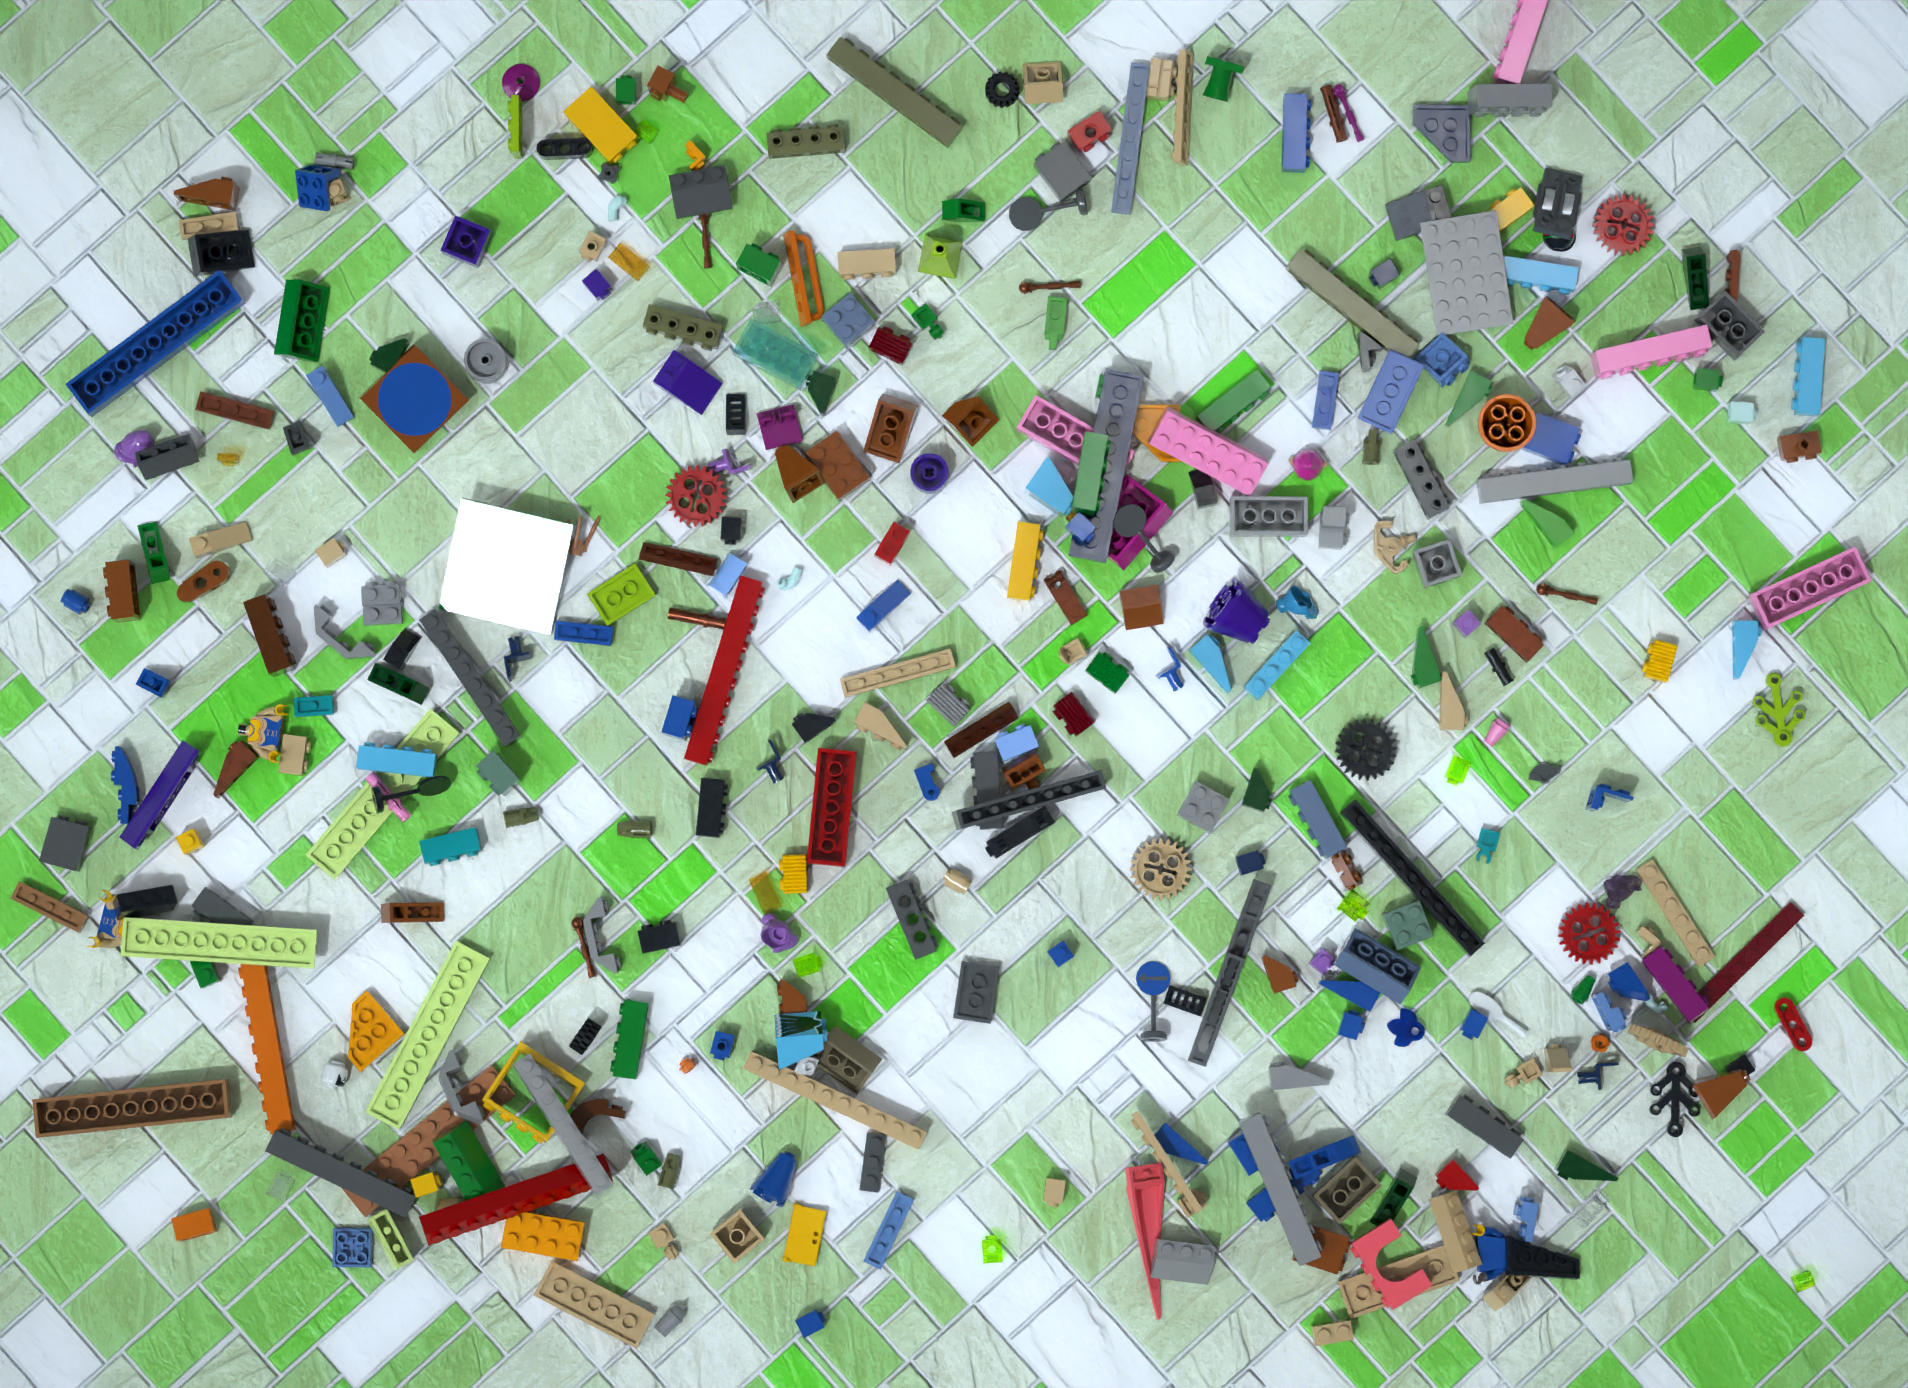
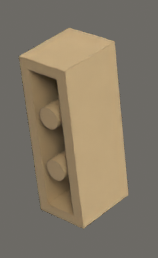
M895 248L837 252L839 278H843V280H854V277L862 276V279H872L874 275L889 278L893 277L892 274H896Z

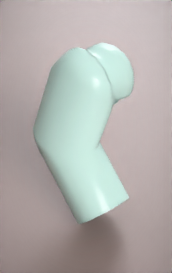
M616 195L608 204V221H618L617 210L620 206L627 204L625 196Z

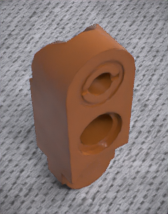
M221 561L209 563L179 585L177 590L178 599L191 603L224 585L230 578L228 566ZM217 569H220L221 571L219 576H215L214 571H216ZM205 578L206 586L199 588L198 581Z

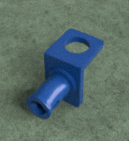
M1168 646L1166 649L1175 664L1155 676L1158 679L1166 677L1174 692L1179 690L1178 687L1182 688L1184 686L1176 673L1177 669L1182 666L1172 648Z

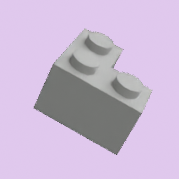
M1323 506L1320 510L1318 549L1341 550L1343 545H1346L1347 534L1343 533L1345 526L1349 524L1350 516L1349 513H1346V508Z

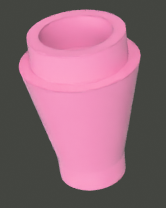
M1499 718L1495 721L1493 720L1484 741L1494 747L1509 732L1510 726Z

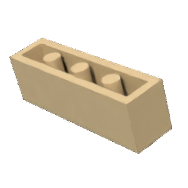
M1457 1190L1429 1199L1453 1273L1482 1265Z

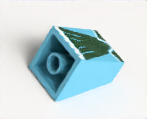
M1046 457L1026 486L1025 493L1063 518L1064 515L1069 516L1071 513L1073 496L1051 459Z
M821 1011L775 1015L779 1069H783L824 1050L823 1042H827L826 1020L825 1018L821 1019Z

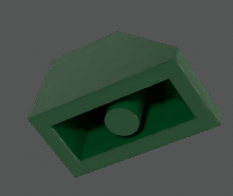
M404 338L378 347L377 351L374 350L370 356V365L384 373L388 372L393 364L405 353L410 342Z
M813 371L812 375H808L806 386H808V392L819 414L824 416L836 378Z
M1253 768L1241 805L1264 812L1265 809L1269 810L1272 798H1269L1270 792L1259 770Z

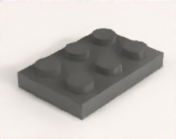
M966 961L961 962L953 1018L991 1024L999 966Z

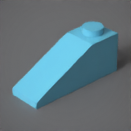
M1758 621L1732 622L1733 680L1741 677L1757 644L1758 637H1761V625H1758Z
M1206 635L1189 652L1228 694L1231 691L1222 654L1218 647L1220 643L1214 636L1209 637Z

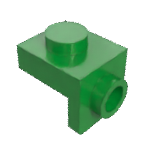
M647 1141L637 1144L631 1150L635 1161L646 1176L662 1166L661 1161Z

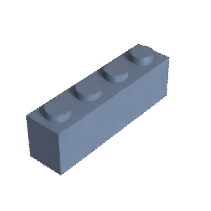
M1309 780L1290 790L1288 798L1293 806L1296 805L1300 811L1297 813L1302 823L1306 822L1309 828L1306 830L1311 840H1316L1318 844L1316 849L1319 855L1327 859L1347 848L1312 781Z

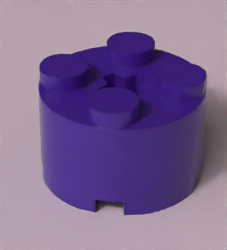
M927 453L918 456L913 461L910 476L916 489L923 493L933 494L944 488L948 481L949 471L947 463L941 456ZM933 470V477H926L925 471Z

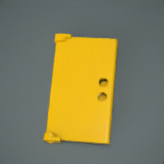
M793 1203V1212L782 1261L816 1267L827 1211Z

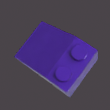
M675 350L672 351L653 380L654 385L700 415L704 413L723 384Z

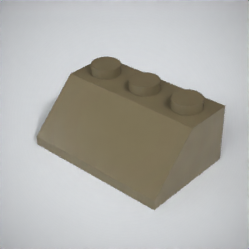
M836 1025L828 1034L827 1042H823L824 1050L814 1054L819 1059L818 1067L856 1094H858L882 1060V1058Z

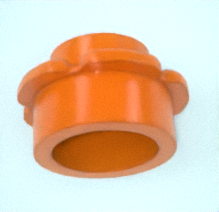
M1599 1033L1597 1036L1592 1037L1591 1047L1596 1052H1605L1610 1045V1040L1604 1034Z
M685 1058L679 1063L681 1066L679 1071H682L684 1074L689 1073L697 1066L694 1062L695 1059Z

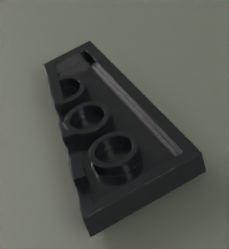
M1509 1235L1505 1236L1506 1275L1580 1279L1579 1259L1559 1252L1555 1253L1547 1248L1538 1247L1526 1241L1514 1239L1515 1237Z

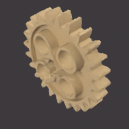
M1160 838L1156 844L1155 840L1152 839V845L1145 842V849L1138 847L1140 854H1133L1137 859L1130 861L1135 865V867L1129 869L1135 872L1130 878L1137 879L1133 885H1140L1141 887L1138 891L1145 890V897L1151 893L1152 900H1154L1156 895L1159 896L1160 901H1162L1163 895L1169 900L1170 893L1176 897V890L1178 889L1183 892L1184 890L1181 885H1188L1185 878H1191L1187 874V871L1192 870V868L1187 867L1191 860H1185L1188 853L1182 854L1183 847L1177 849V842L1170 845V839L1163 843L1162 838ZM1152 852H1156L1159 855V861L1156 863L1150 862L1148 858ZM1168 858H1176L1178 865L1175 868L1169 867L1167 864ZM1144 864L1156 867L1163 864L1164 869L1176 871L1177 875L1162 872L1160 875L1158 870L1144 867ZM1146 871L1154 873L1153 881L1149 882L1144 879ZM1164 876H1170L1173 879L1171 886L1168 887L1163 884L1162 879Z
M1631 1024L1627 1032L1636 1037L1637 1041L1661 1053L1686 1057L1689 1048L1679 1044V1040L1654 1028Z

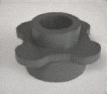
M603 163L601 165V174L598 176L599 180H605L614 184L617 181L616 177L619 167Z

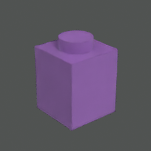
M1467 610L1452 623L1464 638L1481 625L1470 610Z

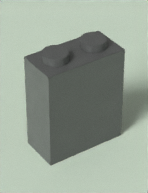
M1065 141L1061 144L1060 142L1054 144L1050 148L1051 151L1046 155L1042 153L1035 159L1036 162L1034 163V168L1060 203L1092 180L1091 175Z
M59 814L57 818L51 817L39 861L79 872L92 827L87 826L88 822L77 819L76 823L68 821L69 817Z

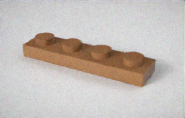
M21 881L18 882L10 898L78 933L82 931L89 917L87 914Z

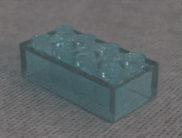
M751 318L732 351L734 356L800 391L819 358L817 353Z

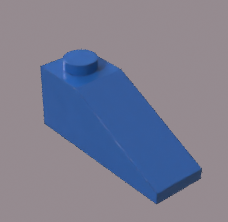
M897 580L856 617V620L870 633L911 593Z
M1320 980L1318 983L1368 1012H1371L1380 995V992L1363 982Z
M1164 1123L1154 1134L1166 1154L1207 1165L1208 1161L1168 1124Z

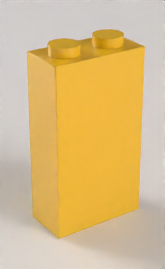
M592 86L563 111L566 118L591 142L592 146L610 165L613 162L615 164L623 158L622 154L627 149L630 151L638 144L636 142L639 140L638 136Z

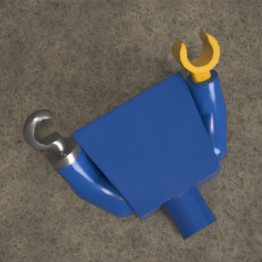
M1473 1224V1226L1477 1227V1231L1472 1233V1235L1476 1236V1247L1482 1265L1477 1266V1272H1481L1478 1276V1281L1476 1279L1477 1275H1473V1282L1479 1285L1481 1282L1497 1278L1506 1271L1505 1235L1494 1227Z

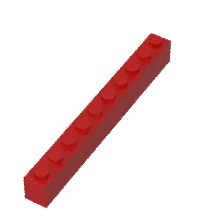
M740 575L684 759L704 766L712 763L714 757L712 748L714 744L717 745L720 734L717 733L719 726L723 727L726 718L723 712L725 708H729L731 702L729 693L736 686L737 679L734 678L736 671L740 672L743 663L740 657L742 653H746L748 642L745 641L747 635H751L754 624L751 623L753 616L757 617L760 607L757 605L759 598H763L765 587H762L763 582Z
M604 1153L597 1155L598 1161L613 1182L611 1170ZM574 1163L419 1216L429 1246L469 1231H475L478 1228L495 1224L501 1220L530 1212L536 1208L550 1205L562 1199H568L571 1196L588 1192L591 1188Z

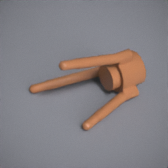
M600 516L596 518L584 545H582V540H578L582 517H578L575 537L570 542L569 554L582 556V553L587 551L588 544L601 519Z

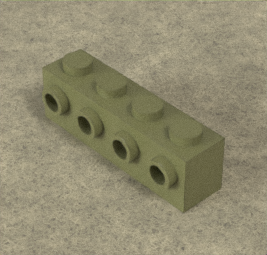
M838 124L828 125L827 128L810 126L808 130L790 128L789 131L782 132L781 129H774L767 133L769 159L845 153L843 127H839Z
M650 304L643 322V328L646 329L648 334L657 335V333H660L666 339L673 341L676 338L683 340L682 343L693 346L695 343L701 345V348L707 351L717 350L723 326Z

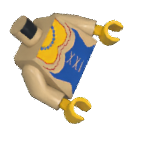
M278 704L277 706L263 709L257 712L255 717H251L250 725L239 724L238 735L248 736L247 744L251 745L253 752L259 757L276 764L280 763L276 760V757L278 755L282 756L280 747L285 719L283 716H288V713L283 712L284 707H288L285 704Z
M103 889L101 891L107 895L103 899L98 897L101 901L105 902L97 937H88V939L94 940V945L87 946L89 948L112 949L121 946L123 920L117 921L113 906L116 895Z

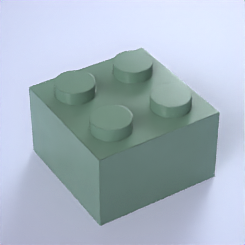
M492 751L476 765L479 769L477 771L479 776L483 780H489L492 783L489 787L498 796L500 794L506 796L522 782L495 751Z
M1420 900L1382 914L1395 951L1433 937Z

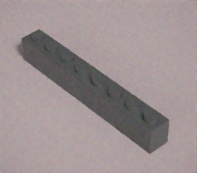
M434 609L420 618L419 621L504 747L507 748L521 739V734L437 610Z
M1099 770L953 811L952 816L956 830L1103 790L1106 789L1102 771Z
M285 1128L274 1131L265 1152L398 1215L407 1217L416 1199L413 1189L407 1186L401 1188L396 1185V1181L390 1178L384 1180L378 1177L379 1173L371 1169L367 1172L361 1169L362 1165L354 1161L348 1163L344 1161V1157L340 1154H329L326 1152L327 1149L321 1145L308 1144L309 1140L304 1137L298 1136L296 1138L291 1136L292 1132Z

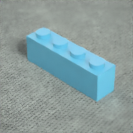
M1503 255L1508 286H1513L1514 283L1520 284L1522 288L1532 289V286L1539 287V290L1544 292L1558 290V293L1563 295H1570V293L1575 291L1579 267Z
M1802 337L1799 339V342H1796L1795 353H1798V361L1794 363V372H1797V377L1793 381L1795 398L1792 399L1791 403L1794 415L1812 417L1820 415L1825 339Z
M1296 630L1244 686V689L1258 701L1308 647L1310 642Z
M364 742V746L359 745L357 769L430 778L435 776L437 755L433 754V750L422 749L421 752H414V748L402 747V750H397L393 745L384 744L383 748L375 747V743Z

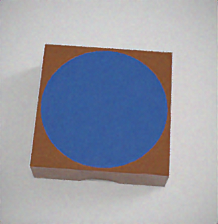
M414 344L393 364L388 372L378 378L359 397L413 453L426 443L469 401Z

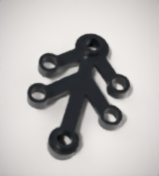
M1672 1062L1667 1066V1075L1657 1084L1650 1087V1093L1654 1096H1659L1662 1093V1089L1672 1081L1671 1090L1656 1104H1652L1649 1107V1111L1652 1115H1659L1662 1109L1671 1101V1123L1667 1126V1133L1671 1137H1679L1683 1133V1127L1679 1123V1101L1688 1109V1114L1692 1117L1700 1114V1108L1694 1105L1680 1090L1681 1082L1688 1089L1691 1097H1698L1697 1094L1693 1095L1691 1093L1693 1083L1685 1076L1686 1069L1684 1065L1680 1062ZM1674 1068H1678V1075L1673 1074L1672 1070ZM1655 1086L1659 1088V1092L1657 1094L1653 1093V1088ZM1653 1106H1657L1659 1108V1111L1657 1113H1654L1652 1111ZM1693 1107L1697 1109L1695 1115L1691 1113V1108ZM1672 1126L1677 1127L1678 1130L1676 1133L1671 1132Z

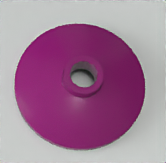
M516 64L504 73L502 87L510 99L511 95H519L521 101L524 102L532 99L537 94L540 87V79L537 72L531 66ZM522 78L524 82L523 84H517V80Z

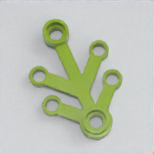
M1771 673L1767 675L1765 683L1771 688L1774 709L1765 703L1764 698L1761 696L1754 697L1752 704L1775 719L1777 728L1767 722V717L1764 715L1757 716L1755 724L1770 732L1776 745L1785 747L1792 742L1793 736L1791 732L1799 721L1805 719V712L1803 710H1796L1793 713L1792 720L1786 727L1784 719L1796 702L1802 700L1803 695L1800 691H1793L1790 694V699L1782 708L1779 689L1782 678L1778 673ZM1772 677L1777 678L1778 681L1776 684H1773L1771 682ZM1794 693L1799 694L1798 700L1793 698ZM1757 698L1761 700V705H1756L1755 700ZM1797 712L1802 713L1801 719L1796 717ZM1760 717L1764 719V724H1759L1758 719ZM1781 734L1786 735L1785 741L1780 739Z

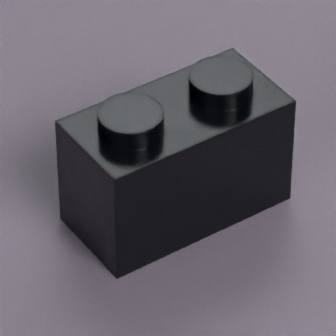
M671 920L662 921L660 926L653 927L652 924L641 926L642 930L638 931L642 954L681 946L677 924L675 922L672 923Z

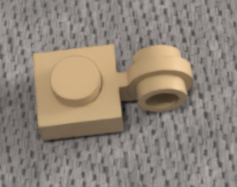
M1531 1058L1515 1067L1519 1074L1515 1075V1073L1506 1076L1504 1083L1509 1088H1513L1520 1083L1519 1079H1522L1524 1084H1528L1543 1074L1534 1058Z
M663 1223L648 1232L656 1248L659 1249L665 1246L666 1249L663 1252L667 1259L675 1260L679 1253L674 1245L669 1246L668 1244L674 1240V1237L667 1225Z

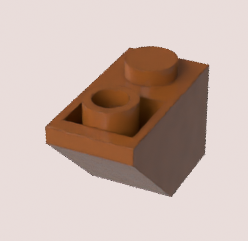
M780 980V984H777L778 996H782V1003L779 1004L780 1014L807 1012L806 997L785 980Z

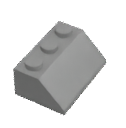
M1155 1239L1150 1278L1208 1285L1214 1265L1216 1246Z

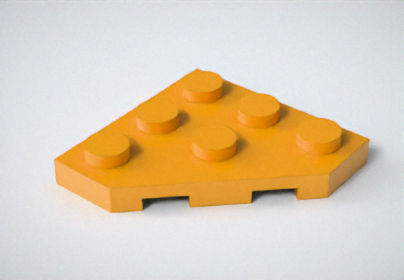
M1180 404L1138 405L1132 434L1160 462H1181V460L1149 444V437L1166 406L1180 413Z
M368 990L352 1003L348 1058L362 1072L405 1035Z

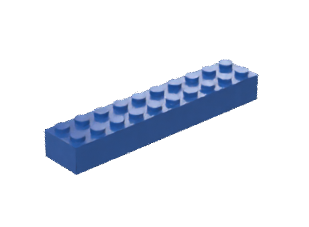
M218 270L68 381L66 386L87 414L93 417L246 303L226 276Z

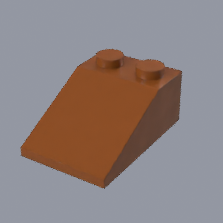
M221 177V179L215 178L174 190V195L182 202L236 211L240 188L232 181V178Z
M882 393L876 405L863 451L900 463L919 405Z

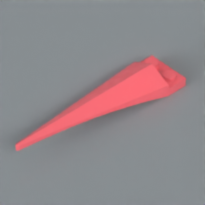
M1162 1162L1125 1168L1126 1191L1157 1320L1161 1318L1160 1279L1150 1278L1154 1242L1155 1239H1161L1165 1184Z

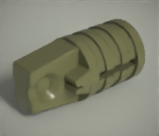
M1370 429L1368 439L1363 441V464L1379 465L1381 440H1377V430Z
M537 807L503 811L506 828L525 825L539 820Z
M652 821L618 822L617 835L651 839Z
M672 1153L667 1154L657 1185L670 1189L675 1188L681 1156Z

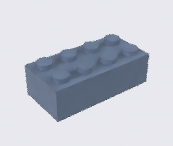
M1354 928L1346 940L1334 966L1342 971H1345L1400 1005L1410 992L1421 969L1419 965Z

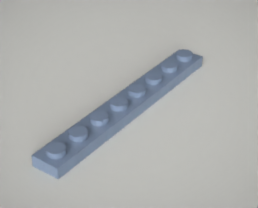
M1131 62L1111 213L1130 215L1150 68L1148 64Z

